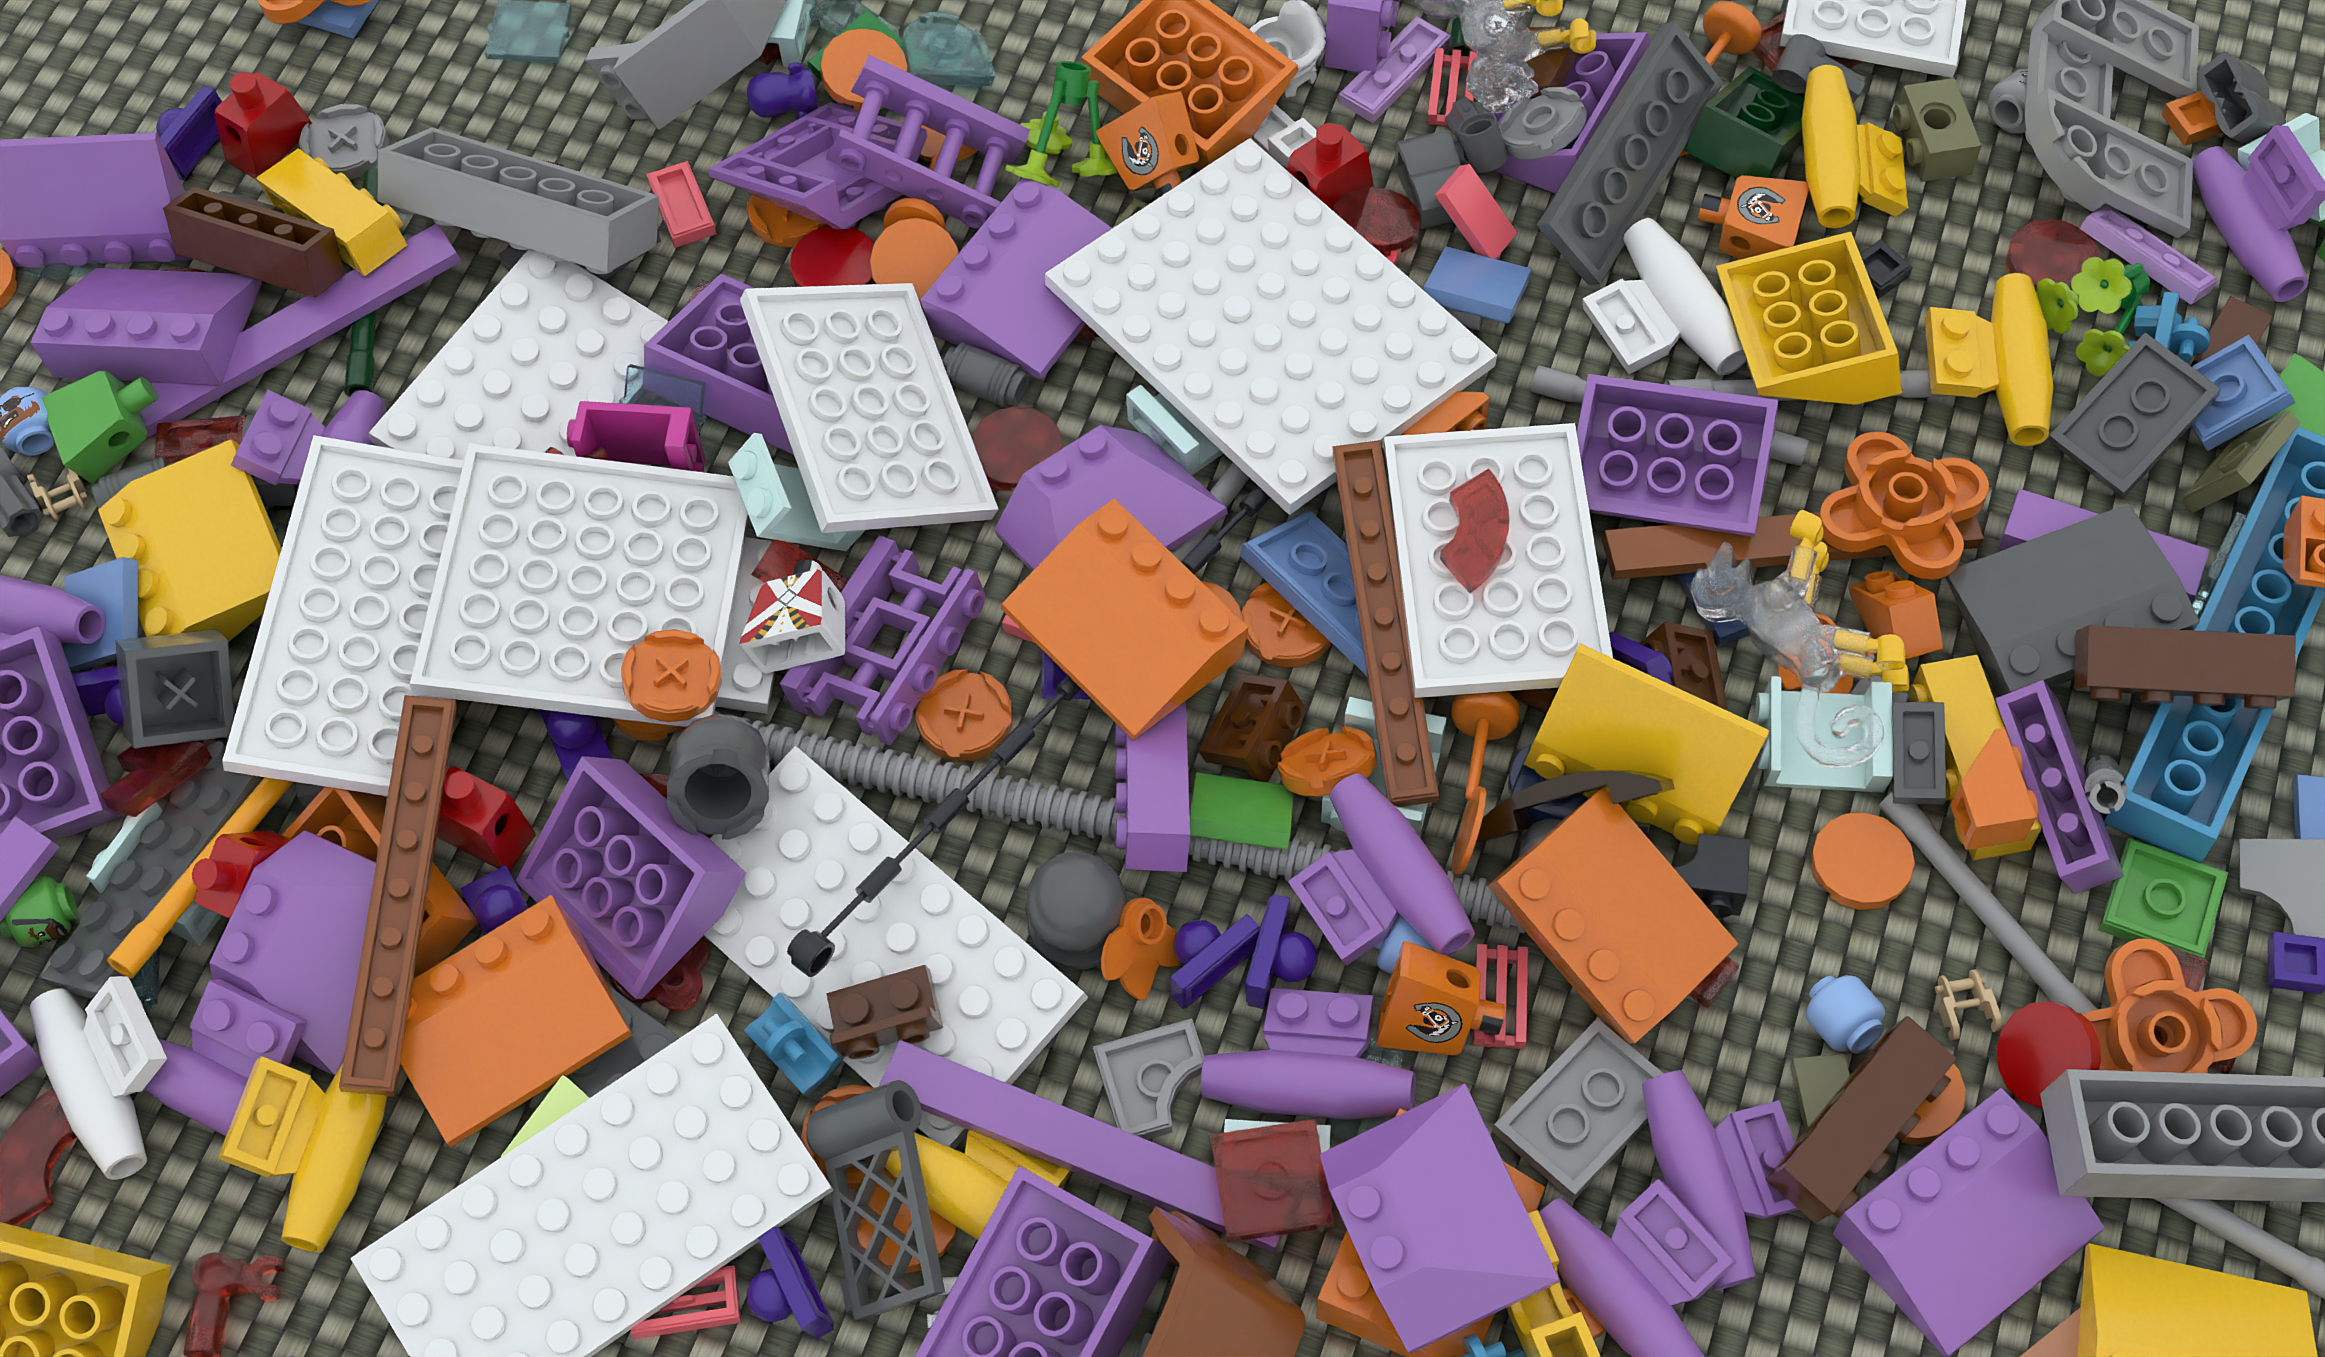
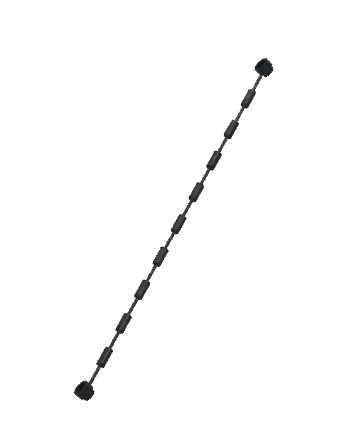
M1257 485L1239 503L1241 509L1239 513L1215 537L1207 535L1181 563L1195 575L1221 549L1219 541L1245 515L1249 517L1254 516L1271 497ZM1068 675L1056 686L1055 689L1058 695L1029 724L1021 722L991 752L993 760L962 791L955 788L924 819L926 827L894 859L887 856L855 888L858 896L821 933L819 931L810 932L804 929L793 938L787 949V954L792 957L791 964L808 977H813L823 970L835 951V944L826 937L863 900L871 903L902 871L899 864L931 832L939 834L969 804L970 801L967 795L998 764L1005 767L1035 737L1033 729L1062 699L1069 702L1081 690Z

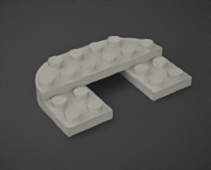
M2055 0L2037 17L2030 38L2025 99V136L2041 165L2060 188L2062 195L2067 200L2077 202L2092 212L2106 203L2176 238H2180L2190 230L2193 159L2110 119L2113 66L2179 99L2196 93L2199 43L2198 25L2149 0Z

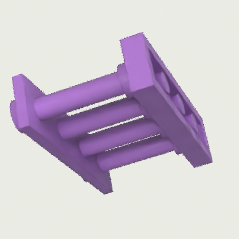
M868 55L851 90L852 93L865 98L853 132L850 133L841 129L826 159L838 164L846 171L862 175L910 198L925 200L934 205L939 211L961 220L967 226L980 229L1001 203L991 197L1001 164L1004 162L1012 165L1025 145L1030 129L872 55ZM881 106L905 117L893 152L869 141ZM921 125L946 136L934 171L909 160ZM962 143L986 154L974 189L950 179Z

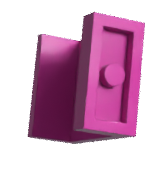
M579 401L576 418L570 419L568 422L567 444L569 447L574 448L576 457L624 463L670 465L672 469L704 472L706 459L691 408Z

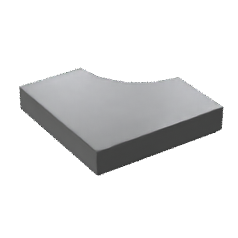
M2239 839L2240 892L2261 896L2279 907L2291 923L2293 934L2325 938V839Z
M1192 1018L1093 1046V1054L1116 1128L1146 1140L1172 1133L1171 1110L1176 1095L1189 1080L1201 1075L1204 1054Z

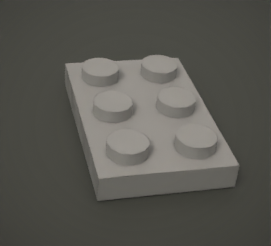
M1597 1018L1494 1124L1493 1133L1573 1202L1648 1123L1642 1083L1664 1073Z

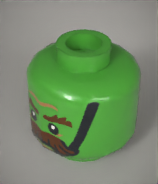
M48 875L35 878L1 920L0 932L3 937L9 938L13 936L19 945L28 949L69 934L72 929V921L78 919L79 914L76 901L68 884L65 881L58 883Z

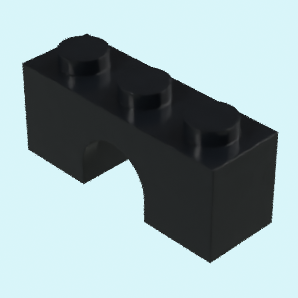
M1638 826L1648 836V827ZM1699 833L1692 861L1686 865L1673 868L1716 918H1725L1731 915L1740 916L1748 891L1750 839Z

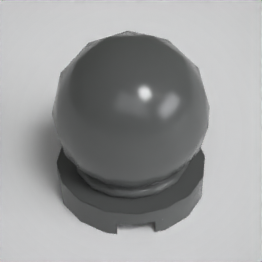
M713 714L694 720L679 735L670 754V774L667 778V807L677 824L690 834L696 836L698 831L707 834H722V840H730L748 833L762 821L764 809L769 801L768 776L770 773V754L760 732L741 717Z
M1081 850L1055 854L1035 870L1026 890L1025 912L1028 916V933L1032 940L1033 948L1056 969L1067 974H1075L1074 970H1087L1095 966L1101 969L1103 946L1109 934L1119 926L1120 917L1126 905V891L1119 875L1102 857Z

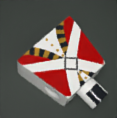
M800 560L795 563L792 576L768 581L761 586L740 638L739 645L763 674L842 656L845 654L844 598L817 562Z

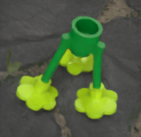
M1071 61L1057 62L1053 92L1047 111L1043 113L1042 119H1032L1029 123L1020 124L1030 129L1025 144L1035 150L1031 149L1027 164L1020 166L1006 164V171L1042 184L1059 187L1060 181L1052 178L1044 170L1048 154L1045 152L1059 154L1062 149H1070L1073 143L1072 139L1066 135V129L1058 125L1060 119L1057 114L1060 103L1080 105L1082 104V98L1087 97L1092 141L1088 143L1090 158L1073 164L1072 172L1079 173L1083 177L1112 175L1118 172L1110 157L1107 156V152L1095 132L1101 128L1097 98L1100 82L1090 79L1091 68L1089 66Z
M2091 257L2083 262L2082 272L2074 275L2072 278L2071 287L2073 290H2070L2064 282L2055 283L2052 279L2045 278L2038 282L2036 293L2046 320L2047 330L2053 329L2058 334L2070 331L2072 320L2078 317V304L2087 312L2099 309L2104 314L2114 313L2119 308L2125 309L2124 314L2113 331L2110 330L2104 333L2098 329H2090L2083 336V342L2079 343L2076 348V356L2086 363L2087 371L2094 376L2101 377L2106 375L2131 348L2125 344L2123 334L2136 314L2137 306H2143L2140 299L2148 292L2150 279L2140 263L2123 266L2117 259L2104 261L2099 257Z

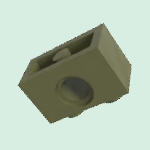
M1955 78L1904 85L1899 103L1893 108V122L1896 130L1903 133L1906 141L1907 160L1910 165H1915L1921 182L1972 174L1982 145Z

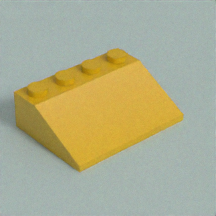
M1852 232L1716 266L1717 274L1758 395L1857 405L1902 394L1898 351Z
M230 439L131 481L98 509L116 559L126 557L138 560V617L146 637L216 629L229 642L264 613L282 548L251 474L231 466L239 448L238 442Z
M1580 643L1526 757L1524 765L1534 769L1546 779L1600 770L1642 771L1670 778L1673 780L1674 790L1618 804L1634 820L1655 825L1672 833L1683 843L1696 845L1699 833L1716 835L1770 730ZM1605 787V789L1610 793L1609 787ZM1599 789L1583 793V795L1589 798Z
M0 1222V1357H145L162 1317L172 1266Z
M2091 1243L2085 1247L2077 1357H2318L2307 1291Z

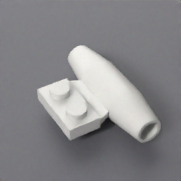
M1646 218L1633 224L1625 233L1624 242L1641 280L1624 281L1622 278L1583 298L1584 311L1628 375L1669 355V351L1680 337L1718 375H1728L1739 369L1746 362V358L1731 313L1694 259L1653 219Z
M109 977L85 1011L67 989H53L39 995L32 1001L30 1012L40 1057L73 1132L106 1178L117 1180L136 1173L146 1164L147 1156L135 1106L130 1094L142 1092L165 1063L167 1057L129 977Z

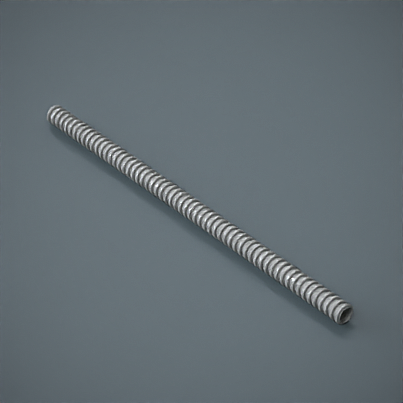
M741 717L760 732L770 754V766L773 763L776 767L796 746L837 782L842 783L846 779L851 786L856 787L859 783H862L863 788L869 790L877 786L878 791L882 793L892 789L893 795L901 796L905 792L908 798L914 800L918 796H922V800L928 803L933 799H937V804L939 805L955 788L962 791L983 770L977 768L974 772H970V767L965 765L956 769L955 764L952 762H947L942 766L938 759L926 762L925 757L919 755L915 759H911V755L906 752L897 756L896 751L888 749L883 753L878 746H873L869 750L864 743L859 742L856 746H853L852 741L846 739L838 743L837 738L832 736L824 740L823 736L818 733H814L809 737L808 732L805 730H799L795 734L791 727H784L780 730L776 724L771 723L768 727H765L762 721L756 720L751 724L750 719ZM993 771L967 795L970 802L966 807L969 812L975 813L977 809H981L982 814L990 816L992 812H996L997 817L1005 819L1007 815H1010L1014 822H1020L1024 818L1028 825L1034 826L1037 822H1041L1042 827L1046 829L1056 825L1057 831L1065 832L1069 828L1072 830V834L1078 836L1083 831L1087 833L1088 838L1092 839L1097 835H1101L1102 840L1105 842H1110L1112 838H1115L1116 818H1125V813H1115V798H1111L1109 802L1104 801V796L1099 794L1094 798H1089V793L1085 791L1075 795L1074 790L1071 788H1066L1062 792L1059 791V786L1052 784L1048 789L1044 787L1043 782L1036 781L1034 785H1030L1029 780L1021 778L1019 782H1016L1014 776L1006 775L1002 779L999 773ZM1190 836L1188 855H1192L1193 860L1196 862L1206 858L1210 865H1216L1217 861L1223 862V867L1231 869L1232 865H1238L1239 871L1246 872L1248 868L1254 869V874L1262 875L1263 871L1269 872V877L1274 879L1278 877V874L1285 876V881L1288 882V880L1326 853L1337 851H1333L1332 846L1329 844H1325L1323 848L1316 847L1317 843L1315 841H1309L1308 845L1301 844V839L1296 837L1293 838L1292 842L1289 841L1288 849L1284 850ZM1340 847L1339 851L1347 850L1346 848ZM1448 871L1447 876L1466 915L1471 917V922L1478 923L1479 919L1487 920L1486 925L1493 926L1494 922L1502 923V929L1509 930L1511 925L1518 927V932L1525 933V930L1487 887L1488 884H1486L1487 880L1485 878H1479V881L1475 882L1471 881L1470 875L1464 874L1463 879L1455 877L1452 871Z

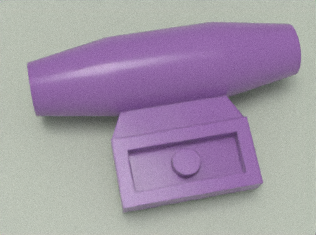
M2274 125L2248 157L2250 163L2247 172L2224 148L2215 146L2202 151L2194 158L2193 174L2208 214L2241 266L2275 301L2285 302L2300 295L2308 286L2306 273L2291 234L2287 229L2304 224L2325 200V181L2289 126Z
M267 390L233 458L231 466L275 486L277 483L298 484V492L313 435L377 446L370 441L369 432L385 415L386 405L378 395L365 390L356 391L325 427L311 413V409Z
M0 575V640L38 626L58 636L61 644H91L102 636L105 630L106 619L99 607L57 587Z
M1353 774L1341 780L1331 790L1329 798L1353 849L1334 853L1328 852L1288 880L1341 960L1347 966L1387 938L1399 915L1439 954L1449 956L1464 948L1474 937L1475 931L1449 877L1412 825L1362 774Z
M222 979L209 980L189 1027L192 1029L193 1048L158 1038L167 1060L144 1089L167 1107L226 1136L255 1061L263 1056L289 1066L307 1022Z
M1271 988L1263 1030L1268 1050L1206 1055L1201 1071V1094L1205 1098L1263 1113L1350 1120L1396 1116L1399 1108L1406 1111L1413 1109L1416 1077L1414 1071L1360 1058L1369 1047L1375 1008L1373 995Z
M1682 1070L1661 1074L1643 1082L1642 1088L1653 1150L1665 1184L1737 1262L1712 1285L1715 1291L1726 1289L1756 1278L1745 1215L1764 1220L1799 1210L1765 1180L1795 1144L1780 1101L1733 1112L1714 1128Z
M1657 1179L1619 1215L1612 1238L1607 1236L1561 1198L1552 1201L1539 1212L1559 1258L1557 1273L1564 1284L1631 1357H1705L1673 1306L1701 1297L1737 1262L1662 1180Z

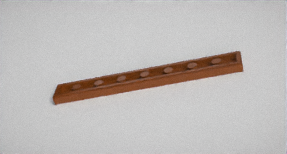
M1380 440L1332 446L1386 797L1396 807L1438 802L1439 794L1423 697L1414 698L1395 529Z
M1815 512L1812 514L1819 517L1820 512ZM1797 514L1759 517L1755 537L1677 525L1605 530L1602 537L1612 580L1795 564L1797 552L1802 541L1790 535V529ZM1975 515L1969 519L1956 522L1955 525L1963 537L1964 549L1979 548L1984 537L1977 516ZM1823 538L1821 540L1827 546L1829 561L1893 555L1889 547L1885 545L1861 552H1846L1832 547Z
M404 695L339 1082L341 1092L395 1096L444 792V782L456 717V700Z

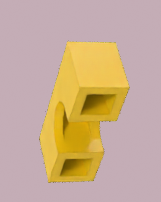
M1538 1210L1528 1213L1557 1273L1559 1258ZM1560 1282L1506 1308L1526 1357H1601L1582 1312L1573 1314L1564 1297Z

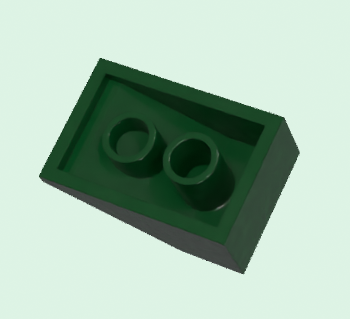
M1749 66L1704 105L1684 151L1694 155L1696 160L1703 166L1713 169L1718 168L1734 176L1735 181L1742 175L1775 179L1803 141L1801 119L1805 94L1786 91L1778 86L1772 77Z

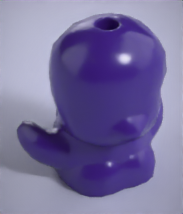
M793 62L788 66L790 74L772 72L755 75L747 86V98L751 110L764 118H771L791 110H797V120L813 112L814 109L818 108L811 68H804L801 63Z

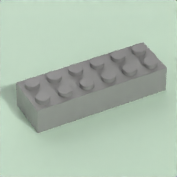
M433 127L378 150L377 201L396 207V210L400 213L420 214L432 218L434 223L438 225L458 226L471 230V234L474 236L497 238L509 242L512 248L519 250L532 249L545 253L553 261L574 262L586 266L589 272L596 274L611 273L617 267L630 260L637 259L639 255L657 245L658 195Z
M2067 1069L2040 1093L2060 1196L2325 1202V1077Z

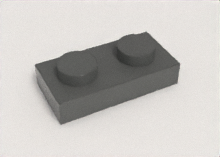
M1893 702V803L1945 804L1944 702Z

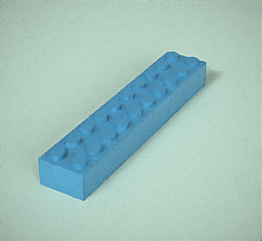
M2298 426L2271 459L2199 614L2198 619L2200 623L2194 631L2296 636V661L2325 595V588L2296 584L2283 569L2284 526L2301 496L2325 499V437ZM2173 696V703L2158 704L2124 776L2125 780L2121 783V785L2127 784L2124 804L2116 812L2114 808H2110V814L2106 815L2104 823L2162 850L2202 863L2217 840L2274 709L2244 708V699L2225 698V706L2193 705V697Z

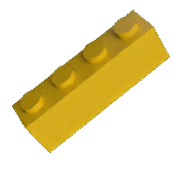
M298 148L256 178L271 205L280 207L287 215L333 228L341 260L363 276L368 275L408 246L399 230L403 223L398 214L388 204L384 206L379 205L365 188L361 190L356 189L343 173L340 172L337 175L333 173L320 157L313 159Z
M1978 655L1921 664L1914 682L1909 686L1908 690L1910 695L1909 702H1944L1946 800H1951V802L1961 781L1994 730L2005 728ZM2039 818L2035 820L2026 839L2023 841L1969 849L1972 861L2031 850L2042 829ZM1955 820L1954 823H1955L1956 835H1957L1958 840L1960 841V843L1963 844V841H1962V838H1961V835H1960V832H1959V829H1958V826H1957V823H1956V820Z

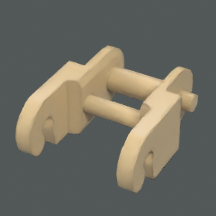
M69 468V474L66 475L68 483L48 492L39 485L33 473L27 476L33 493L43 508L45 516L51 514L55 521L59 520L57 513L79 504L82 509L86 508L84 502L88 498L86 488L81 477ZM72 490L74 495L53 504L52 497Z
M1975 969L1969 971V978L1948 982L1946 976L1938 977V986H1935V991L1937 994L1940 993L1942 998L1938 1011L1944 1028L1950 1027L1948 1032L1950 1040L1960 1038V1027L1955 1011L1959 1009L1977 1006L1979 1011H1984L1987 1020H1993L1991 1023L1992 1032L2001 1031L2003 1027L2001 1013L1992 988L1984 989L1985 980L1979 976ZM1972 990L1974 999L1955 1001L1953 992Z

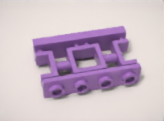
M879 535L841 591L845 601V654L789 669L780 685L792 709L807 716L813 711L814 714L823 717L835 698L861 708L856 715V719L863 733L871 736L874 732L878 735L880 742L891 745L899 732L904 731L908 727L913 710L922 696L933 688L937 673L947 657L956 652L961 641V635L972 618H976L983 609L985 592L977 572L967 568L963 573L962 569L953 566L942 585L916 576L920 567L914 553L906 549L903 553L899 552L894 540ZM893 588L896 592L907 595L900 606L885 601ZM925 602L941 607L933 621L930 617L919 613ZM883 624L910 633L893 659L867 650ZM844 662L848 666L858 669L851 681L836 676ZM877 676L892 682L884 696L880 692L869 689Z

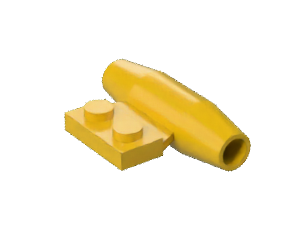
M1822 65L1811 70L1807 77L1801 120L1806 181L1819 223L1827 228H1841L1852 223L1855 219L1858 193L1862 196V202L1897 217L1908 208L1902 138L1869 122L1865 125H1857L1852 99L1843 71L1839 67Z
M2012 273L2002 276L1996 281L1991 322L1977 316L1975 311L1930 307L1925 316V330L1931 393L1977 398L1980 394L1995 390L2010 440L2019 446H2034L2044 442L2049 436L2053 377L2047 324L2032 279L2025 274Z
M261 1056L254 1063L217 1159L267 1178L293 1174L281 1240L287 1245L303 1251L321 1253L356 1194L384 1117L387 1096L341 1092L339 1082L343 1063L324 1093L310 1078L311 1075Z
M970 1129L967 1134L964 1153L914 1132L929 1209L976 1240H979L1018 1166L1025 1168L1059 1188L1063 1186L1073 1172ZM898 1150L890 1153L885 1168L896 1178H898L902 1169Z

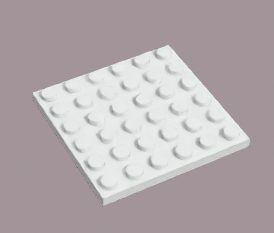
M468 443L410 680L411 694L688 727L694 720L713 715L716 700L705 712L686 721L663 722L646 717L635 710L624 695L621 667L626 652L634 644L636 647L639 643L645 641V636L655 631L677 629L694 633L704 639V644L710 647L712 652L714 649L719 656L722 672L749 520L747 509L734 476Z

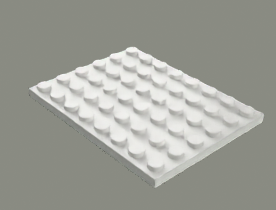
M1251 138L1045 273V285L1289 515L1337 481L1332 446L1380 440L1382 449L1384 437L1400 436L1405 430L1455 392L1462 391L1496 365L1497 354Z

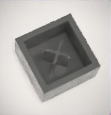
M218 630L115 640L124 736L134 748L229 737L235 717L228 640Z

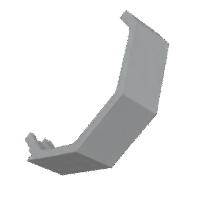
M693 0L641 40L630 44L591 47L585 61L631 120L650 119L657 129L660 130L761 56L787 0Z

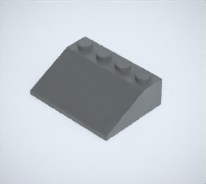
M2130 504L1959 566L1950 575L1946 576V580L1998 697L2044 680L2049 688L2074 680L2076 631L2088 625L2194 630L2200 623L2180 578Z

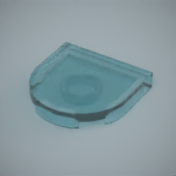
M943 12L923 13L919 15L918 20L905 28L901 49L905 54L908 73L932 84L992 87L995 79L994 69L986 41L977 29L973 32L967 26L958 22L959 17Z

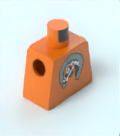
M1181 91L1154 96L1095 131L1126 186L1133 192L1155 187L1159 197L1181 184L1182 181L1179 174L1197 164L1199 160L1197 146Z
M1742 175L1736 179L1731 200L1704 194L1698 220L1722 225L1723 229L1718 248L1722 253L1738 259H1745L1792 247L1795 244L1809 187L1805 181Z
M1403 941L1379 1009L1376 1046L1389 1049L1457 1055L1462 1052L1470 1029L1495 1035L1500 1033L1504 1020L1505 1004L1479 999L1481 972L1476 967L1414 943Z

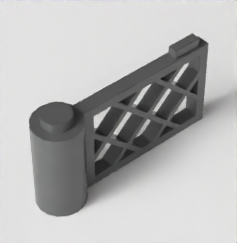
M901 1080L889 1082L815 1111L809 1117L806 1136L808 1144L825 1161L828 1182L834 1190L831 1192V1198L846 1278L840 1280L846 1312H853L854 1320H865L945 1293L914 1130L920 1125L922 1117L921 1105L913 1088ZM898 1150L902 1169L895 1182L883 1173V1169L890 1153ZM853 1166L866 1174L856 1196L849 1192L845 1169ZM877 1183L891 1193L881 1216L868 1206ZM902 1203L910 1208L912 1223L906 1235L893 1226ZM862 1217L876 1227L866 1249L859 1244L857 1229ZM887 1236L901 1247L891 1269L878 1259ZM912 1256L920 1261L924 1285L914 1288L903 1279ZM873 1270L886 1282L878 1300L870 1303L867 1282Z

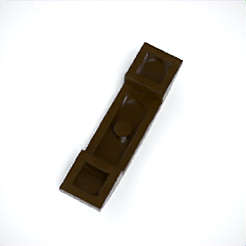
M1600 770L1555 777L1521 790L1488 812L1482 818L1476 842L1488 841L1529 829L1532 824L1527 809L1594 791L1603 786L1609 787L1613 804L1626 803L1674 790L1673 780L1657 774L1633 770Z

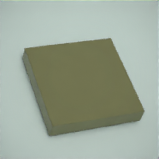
M2284 412L2231 439L2182 497V502L2194 513L2249 486L2301 423L2290 412Z

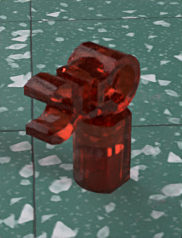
M217 1252L207 1253L200 1257L192 1269V1279L199 1290V1297L192 1299L183 1355L185 1357H222L230 1303L226 1299L229 1297H242L244 1292H252L258 1299L263 1301L280 1299L281 1292L277 1285H263L261 1281L269 1272L280 1273L285 1271L282 1259L276 1256H264L258 1258L252 1264H247L245 1259H230L224 1254Z

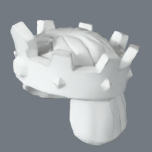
M1289 0L1283 4L1279 16L1260 20L1249 29L1298 65V72L1284 91L1286 98L1296 96L1297 87L1304 82L1314 83L1317 77L1316 61L1326 44L1324 39L1326 37L1324 23L1321 17L1318 16L1317 11L1302 0Z

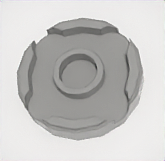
M1548 87L1540 90L1541 96L1531 100L1528 95L1519 99L1510 107L1499 124L1509 155L1518 159H1537L1551 155L1571 143L1586 124L1587 111L1576 91L1566 87Z

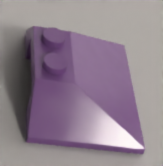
M833 102L825 104L708 168L709 176L811 220L830 225L833 229L838 230L855 226L858 220L872 212L884 209L887 203L903 195L862 175L846 171L838 164L826 159L840 130L843 129L852 133L860 113L859 110ZM878 115L869 141L893 152L903 122ZM920 128L909 159L915 163L927 139L926 129Z
M1099 425L1023 473L995 527V533L1033 571L1080 522L1114 498L1169 551L1223 518L1228 512L1227 508L1149 435Z
M304 830L254 867L209 962L211 979H222L306 1021L307 1023L293 1055L335 1076L344 1059L376 862Z
M1465 1083L1319 1154L1331 1195L1374 1291L1410 1354L1561 1282Z

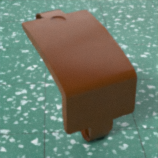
M1156 1206L1149 1215V1220L1154 1227L1151 1238L1163 1244L1172 1255L1168 1262L1179 1267L1160 1319L1142 1357H1294L1304 1331L1305 1315L1274 1278L1261 1265L1227 1247L1212 1230L1178 1211L1168 1213Z

